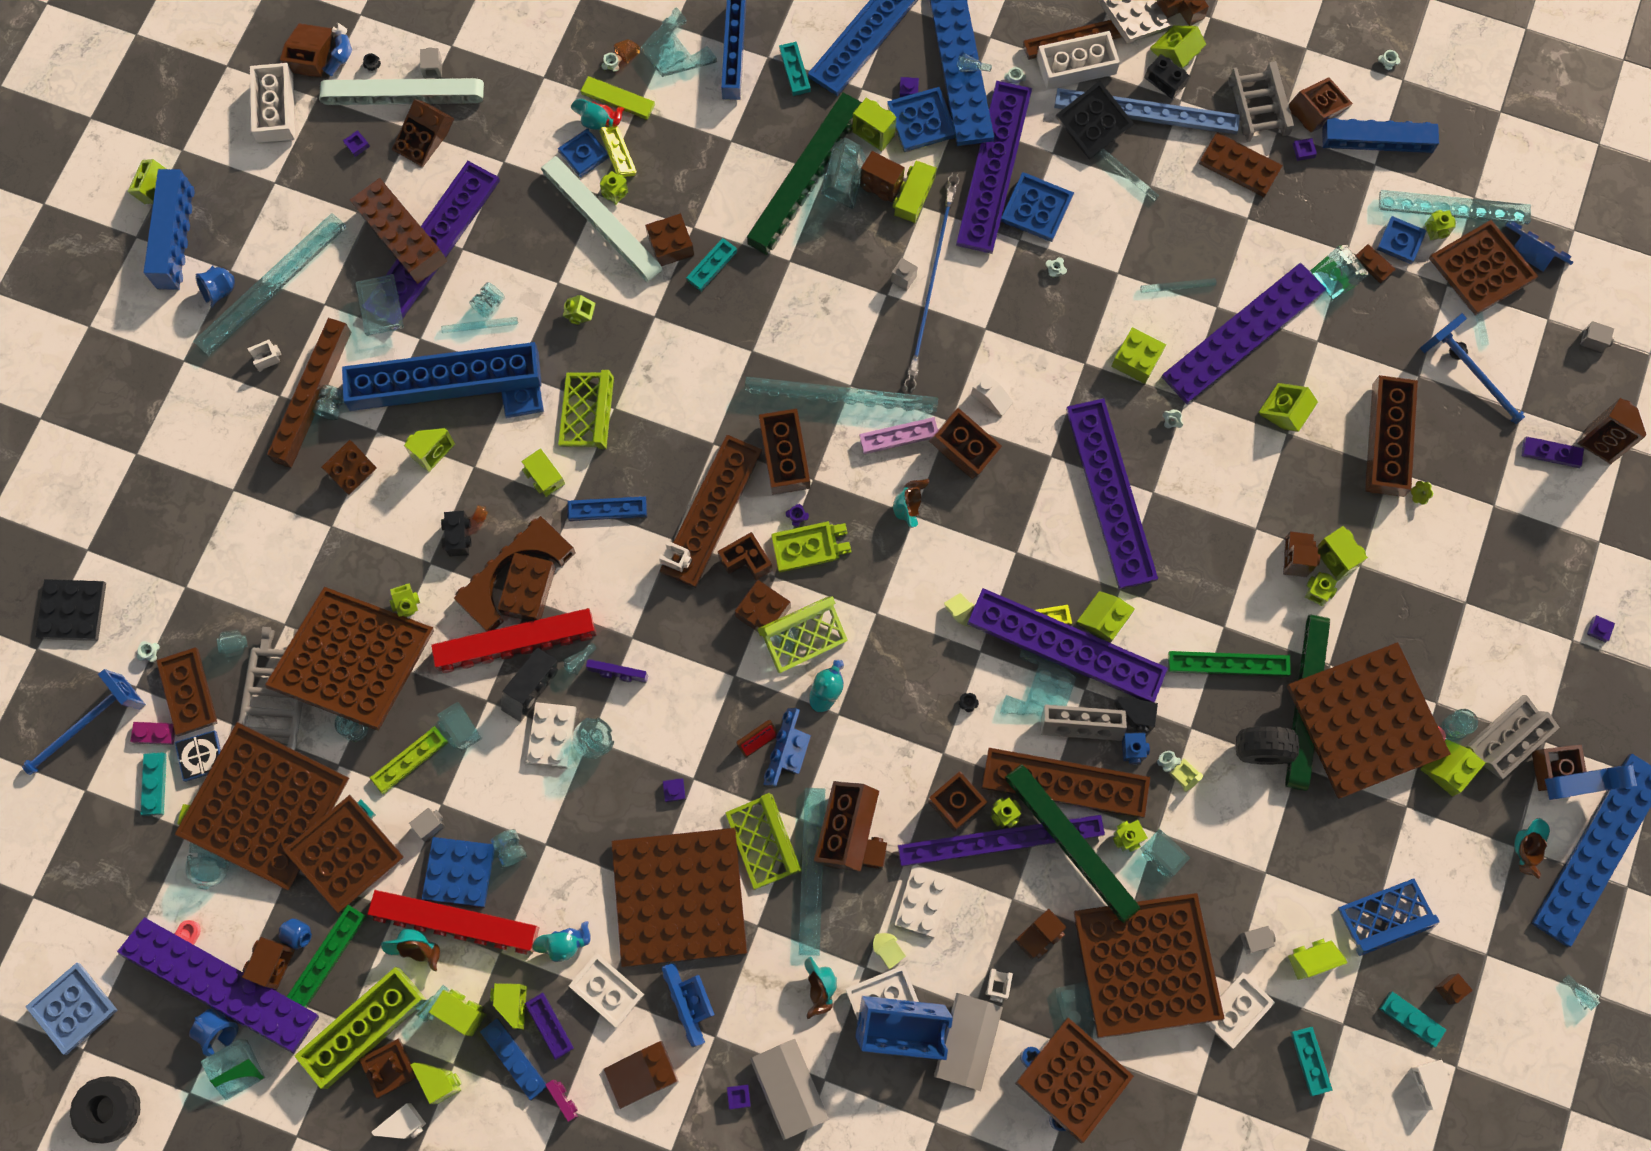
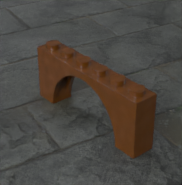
M541 516L538 519H533L523 533H518L509 546L503 547L494 560L491 559L486 563L484 570L473 575L470 583L465 587H461L455 594V601L486 632L496 630L504 622L494 605L493 587L498 574L512 561L514 553L527 556H544L554 560L561 566L576 553L574 547Z

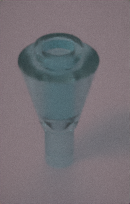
M963 53L962 57L959 56L957 67L960 72L979 70L991 72L992 64L982 63Z
M590 643L583 651L564 659L565 665L563 667L569 674L574 673L577 675L588 659V656L597 649L596 646Z
M1569 974L1563 979L1573 990L1584 1010L1589 1008L1592 1011L1600 1003L1598 1000L1600 996L1578 984Z
M442 985L435 995H432L416 1008L418 1011L416 1016L425 1023L428 1020L433 1021L435 1016L429 1013L441 992L443 990L449 991L446 986Z

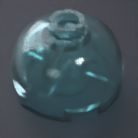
M588 717L576 726L573 732L572 743L574 749L584 758L596 759L604 756L614 745L611 736L612 729L600 718L592 719Z
M198 853L197 857H193L190 854L186 859L185 873L190 882L197 885V888L208 890L210 887L217 886L225 879L230 861L226 859L220 861L218 860L220 856L214 854Z

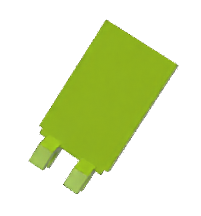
M829 521L772 533L779 573L836 561L837 558H840L839 555L852 553L849 542L836 543L835 536L839 537L848 534L846 524L830 525Z

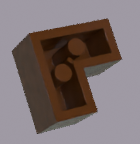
M1157 0L1156 2L1167 19L1180 13L1189 26L1205 19L1209 8L1205 0Z
M1291 531L1285 537L1283 575L1307 577L1319 566L1320 554H1318L1316 541H1313L1314 534Z
M752 532L717 551L718 557L728 574L746 565L754 579L758 580L773 571L771 561Z
M1047 909L1014 941L1031 960L1035 956L1039 959L1048 951L1045 947L1049 943L1054 945L1065 935L1063 930L1067 927L1050 909Z

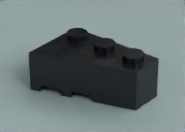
M537 648L503 689L501 710L522 722L539 695L544 691L549 680L553 679L557 674L558 660Z

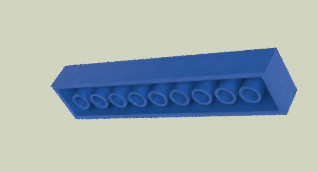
M535 342L342 366L343 399L349 411L542 387L539 352Z

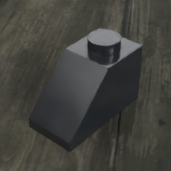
M1119 696L1115 699L1114 705L1118 710L1126 711V721L1131 727L1145 733L1153 730L1156 723L1158 703Z

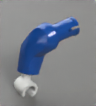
M339 23L338 28H332V32L338 35L335 39L336 47L331 52L332 57L322 68L330 76H333L341 64H346L352 52L349 38L346 35L347 29Z

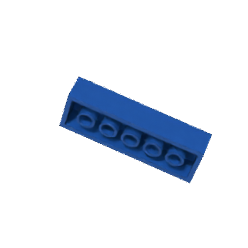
M158 169L143 272L156 289L180 290V283L183 282L182 267L186 262L184 252L188 246L186 237L187 231L190 230L189 215L192 214L191 200L194 197L195 190L180 169Z

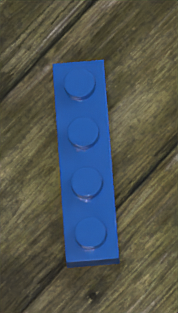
M498 1018L480 1031L530 1101L547 1088L546 1082Z

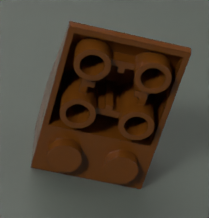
M299 23L284 44L280 62L287 63L292 73L321 78L322 68L325 66L334 35L332 28Z
M414 99L392 150L417 165L424 167L447 136L454 118L424 101Z

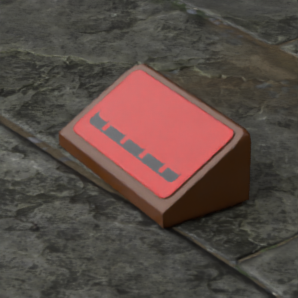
M767 720L736 742L737 747L744 757H748L775 739L777 731L771 720Z

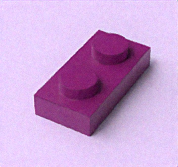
M133 722L130 742L174 745L175 730L173 723Z
M551 1080L545 1084L567 1121L571 1122L577 1118L576 1112L578 1108L572 1099L568 1101L564 1093L567 1091L562 1082L559 1081L557 1083L556 1080Z

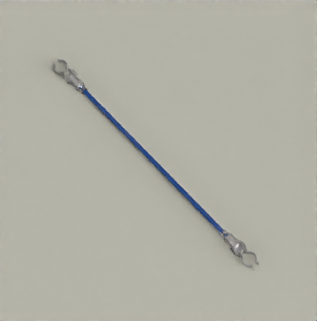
M953 173L948 178L949 186L947 187L945 193L946 209L939 237L934 266L932 270L931 280L929 284L924 313L922 317L921 327L919 331L915 355L913 356L910 367L907 371L908 379H906V381H908L909 379H913L915 387L916 381L914 379L917 378L919 372L918 354L923 336L925 321L930 303L946 222L948 218L949 209L951 208L953 199L956 196L957 192L956 186L958 185V183L954 186H951V183L949 182V179L953 177Z

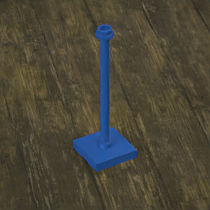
M1463 313L1420 347L1425 354L1440 341L1446 342L1512 416L1511 422L1517 424L1525 418L1524 412H1518L1452 338L1451 332L1467 320Z
M103 669L98 675L109 688L111 694L32 761L26 760L22 766L23 770L29 775L38 771L37 767L114 701L118 700L121 705L138 710L142 709L146 704L122 674Z

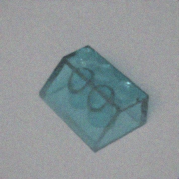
M846 137L833 145L821 193L851 209L855 207L860 187L861 167L866 161L861 145Z

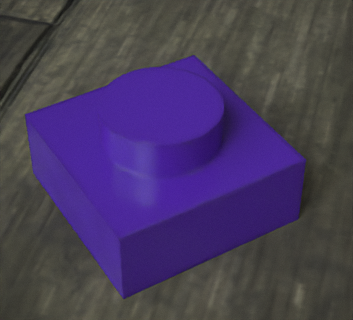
M901 77L900 97L918 93L919 78Z
M358 130L343 140V143L354 157L370 147Z
M1313 138L1294 141L1293 148L1297 161L1316 157L1317 152Z
M1596 615L1592 619L1587 635L1606 643L1610 640L1615 623Z
M683 778L663 781L665 802L686 800Z
M749 1085L727 1087L729 1109L751 1107Z

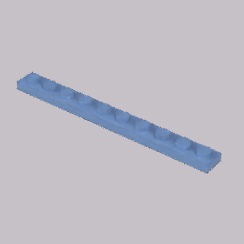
M1057 88L1054 108L1064 109L1084 92ZM1113 96L1129 118L1133 120L1235 135L1238 133L1240 115Z

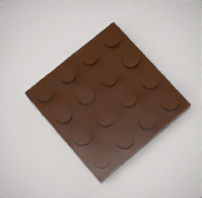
M1492 220L1429 257V260L1475 316L1538 278V275Z
M350 794L283 850L337 913L404 858L401 852Z
M1068 1017L1015 1084L1082 1144L1134 1076Z

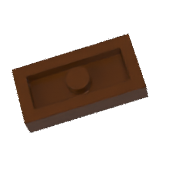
M1369 244L1353 258L1380 284L1396 270Z

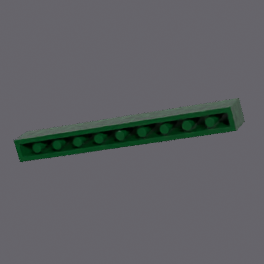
M844 92L841 94L747 235V244L765 255L770 250H774L778 237L784 235L788 222L793 221L797 214L796 210L799 206H803L808 192L813 191L816 185L815 181L818 177L821 178L823 176L827 163L832 162L837 148L840 149L842 147L846 134L849 135L853 129V113L862 103L861 101Z

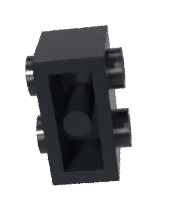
M1160 54L1147 68L1144 78L1173 100L1187 85L1190 75L1183 68L1174 64L1170 58Z
M464 510L444 512V519H441V528L445 532V537L442 538V548L445 549L450 557L469 555V547L472 546L471 536L469 535V528H471L470 517H467Z

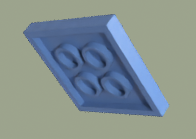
M75 963L25 1006L63 1055L71 1052L118 1011L80 963Z

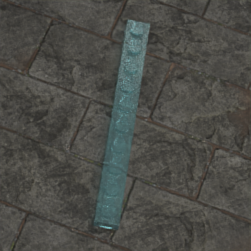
M331 213L193 342L209 356L347 228L346 225Z
M746 377L745 381L746 391L752 394L768 393L770 396L805 397L813 401L824 399L831 403L842 401L849 405L860 403L868 407L879 405L887 409L897 407L906 411L921 410L924 413L937 412L938 406L937 397Z

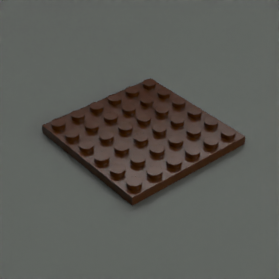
M324 587L265 686L269 690L379 731L432 636L434 629L426 624L404 616L399 617L394 612Z
M1398 642L1287 685L1338 799L1451 755Z
M237 722L175 835L286 890H290L300 869L283 850L335 807L350 778Z
M735 828L612 841L621 967L747 954Z
M1197 893L1138 901L1140 910L1125 923L1118 919L1109 906L1075 910L1073 912L1098 1039L1225 1019Z

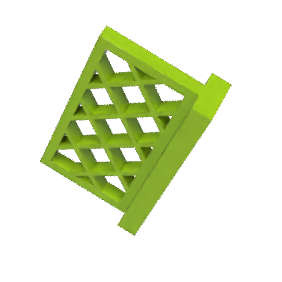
M609 370L589 373H566L558 442L560 447H598L599 449H607L614 376ZM571 378H579L582 381L574 389L571 387ZM593 378H599L598 384L593 389L587 384ZM586 385L590 391L581 398L577 392ZM576 394L580 400L571 407L569 399ZM594 394L597 400L590 407L585 401ZM584 403L588 409L579 416L575 410ZM574 412L578 418L569 425L567 417ZM592 412L595 415V419L588 425L583 419ZM582 421L586 428L577 434L573 428ZM572 430L576 436L571 441H564L565 435ZM590 430L593 433L592 441H584L581 437Z
M833 596L822 598L757 629L759 635L764 638L778 673H782L848 641L834 608L836 603ZM828 610L832 616L830 624L821 621L824 612ZM809 619L816 622L813 632L804 629ZM820 624L828 627L825 637L817 634ZM792 627L799 629L796 640L787 637ZM832 629L838 631L841 639L837 641L829 639ZM803 632L812 635L808 645L800 642ZM777 635L782 638L779 648L773 646L771 637ZM815 637L824 640L819 650L812 647ZM786 640L795 643L791 653L783 650ZM798 645L807 648L805 656L802 658L795 655ZM781 653L790 656L788 664L783 667L779 661Z
M767 793L762 795L761 798L725 812L730 827L736 829L737 846L754 890L792 874L802 872L772 794ZM761 803L763 808L760 818L750 814L753 806ZM738 812L746 814L741 826L734 823L733 814ZM749 816L759 820L755 831L744 828ZM762 822L770 826L771 830L768 837L758 834ZM743 830L753 834L749 845L741 842L740 836ZM756 835L766 839L762 851L752 847ZM769 841L775 843L778 847L775 857L765 853ZM750 849L760 853L756 864L749 862L747 858ZM763 855L773 858L769 870L759 866ZM776 861L784 863L787 872L779 875L772 872ZM757 869L768 872L765 880L757 884L755 879Z

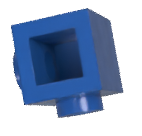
M1145 733L1124 734L1122 739L1123 761H1129V764H1141V761L1147 758V755L1150 753L1149 743H1146Z

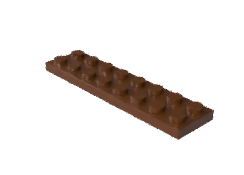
M726 435L673 542L689 550L691 562L688 568H683L682 572L662 564L659 570L660 573L694 588L697 587L762 454V449ZM674 554L672 561L679 563L682 557Z
M988 748L982 789L1017 795L1007 783L1005 776L1022 764L1054 802L1139 818L1145 817L1150 777Z

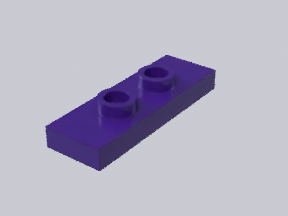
M1526 436L1523 440L1521 456L1580 468L1582 467L1584 448Z
M591 659L587 660L586 668L588 671L600 673L602 677L612 678V676L620 677L619 680L624 682L635 680L647 683L648 674L644 670Z
M543 992L524 1003L555 1060L575 1049Z

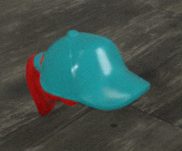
M577 99L571 104V109L581 116V124L592 130H599L607 125L618 126L622 119V112L625 110V108L619 107L613 111L607 105L589 102L584 99Z

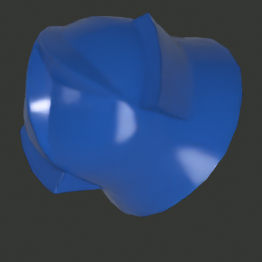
M213 265L207 272L195 274L197 286L205 302L211 301L210 306L212 308L221 298L229 295L235 285V279L232 274L223 268H215Z
M208 1009L198 1017H194L195 1021L190 1030L189 1037L201 1045L205 1056L214 1057L215 1053L209 1042L222 1029L223 1031L217 1039L225 1047L229 1048L237 1036L239 1026L235 1022L227 1020L226 1016L219 1011Z

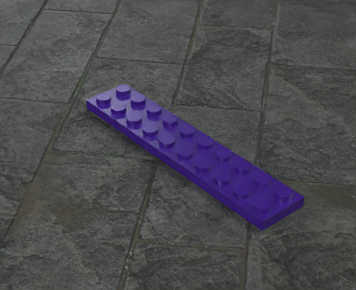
M996 80L989 109L994 141L981 143L956 246L993 254L1032 88Z
M468 160L421 225L445 258L500 182L498 176ZM396 260L362 308L367 313L396 328L436 271L417 284L400 262Z
M1300 262L1164 372L1161 378L1188 404L1322 295L1327 288Z
M1104 398L1067 406V415L1118 589L1157 581L1158 576Z
M984 588L980 592L967 625L1143 701L1155 703L1168 669L1163 665Z
M145 917L117 951L123 958L292 1054L295 1053L319 1019V1015L272 988L264 987L242 978L244 973Z

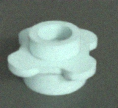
M1387 50L1384 55L1379 56L1378 61L1383 63L1385 69L1391 70L1394 65L1400 63V58H1398V54L1395 51Z
M607 53L604 55V63L601 65L602 69H610L613 72H617L619 70V62L622 59L615 53Z
M1013 67L1009 70V73H1005L1004 79L1008 80L1011 84L1018 85L1021 81L1026 80V75L1023 74L1020 68Z
M1058 257L1056 260H1048L1046 262L1050 277H1059L1061 274H1066L1067 269L1063 265L1064 260Z
M1173 409L1163 413L1165 418L1164 426L1166 428H1181L1183 426L1181 421L1182 413Z
M146 641L141 642L138 647V660L142 661L145 659L155 662L157 660L156 653L160 648L159 644H151Z
M1172 751L1163 752L1157 760V764L1162 766L1165 772L1171 771V769L1181 763V759L1177 758Z

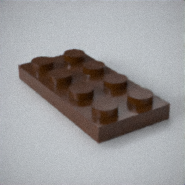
M1216 132L1199 161V164L1264 198L1283 166Z
M195 647L156 660L176 736L179 737L218 724L199 650Z

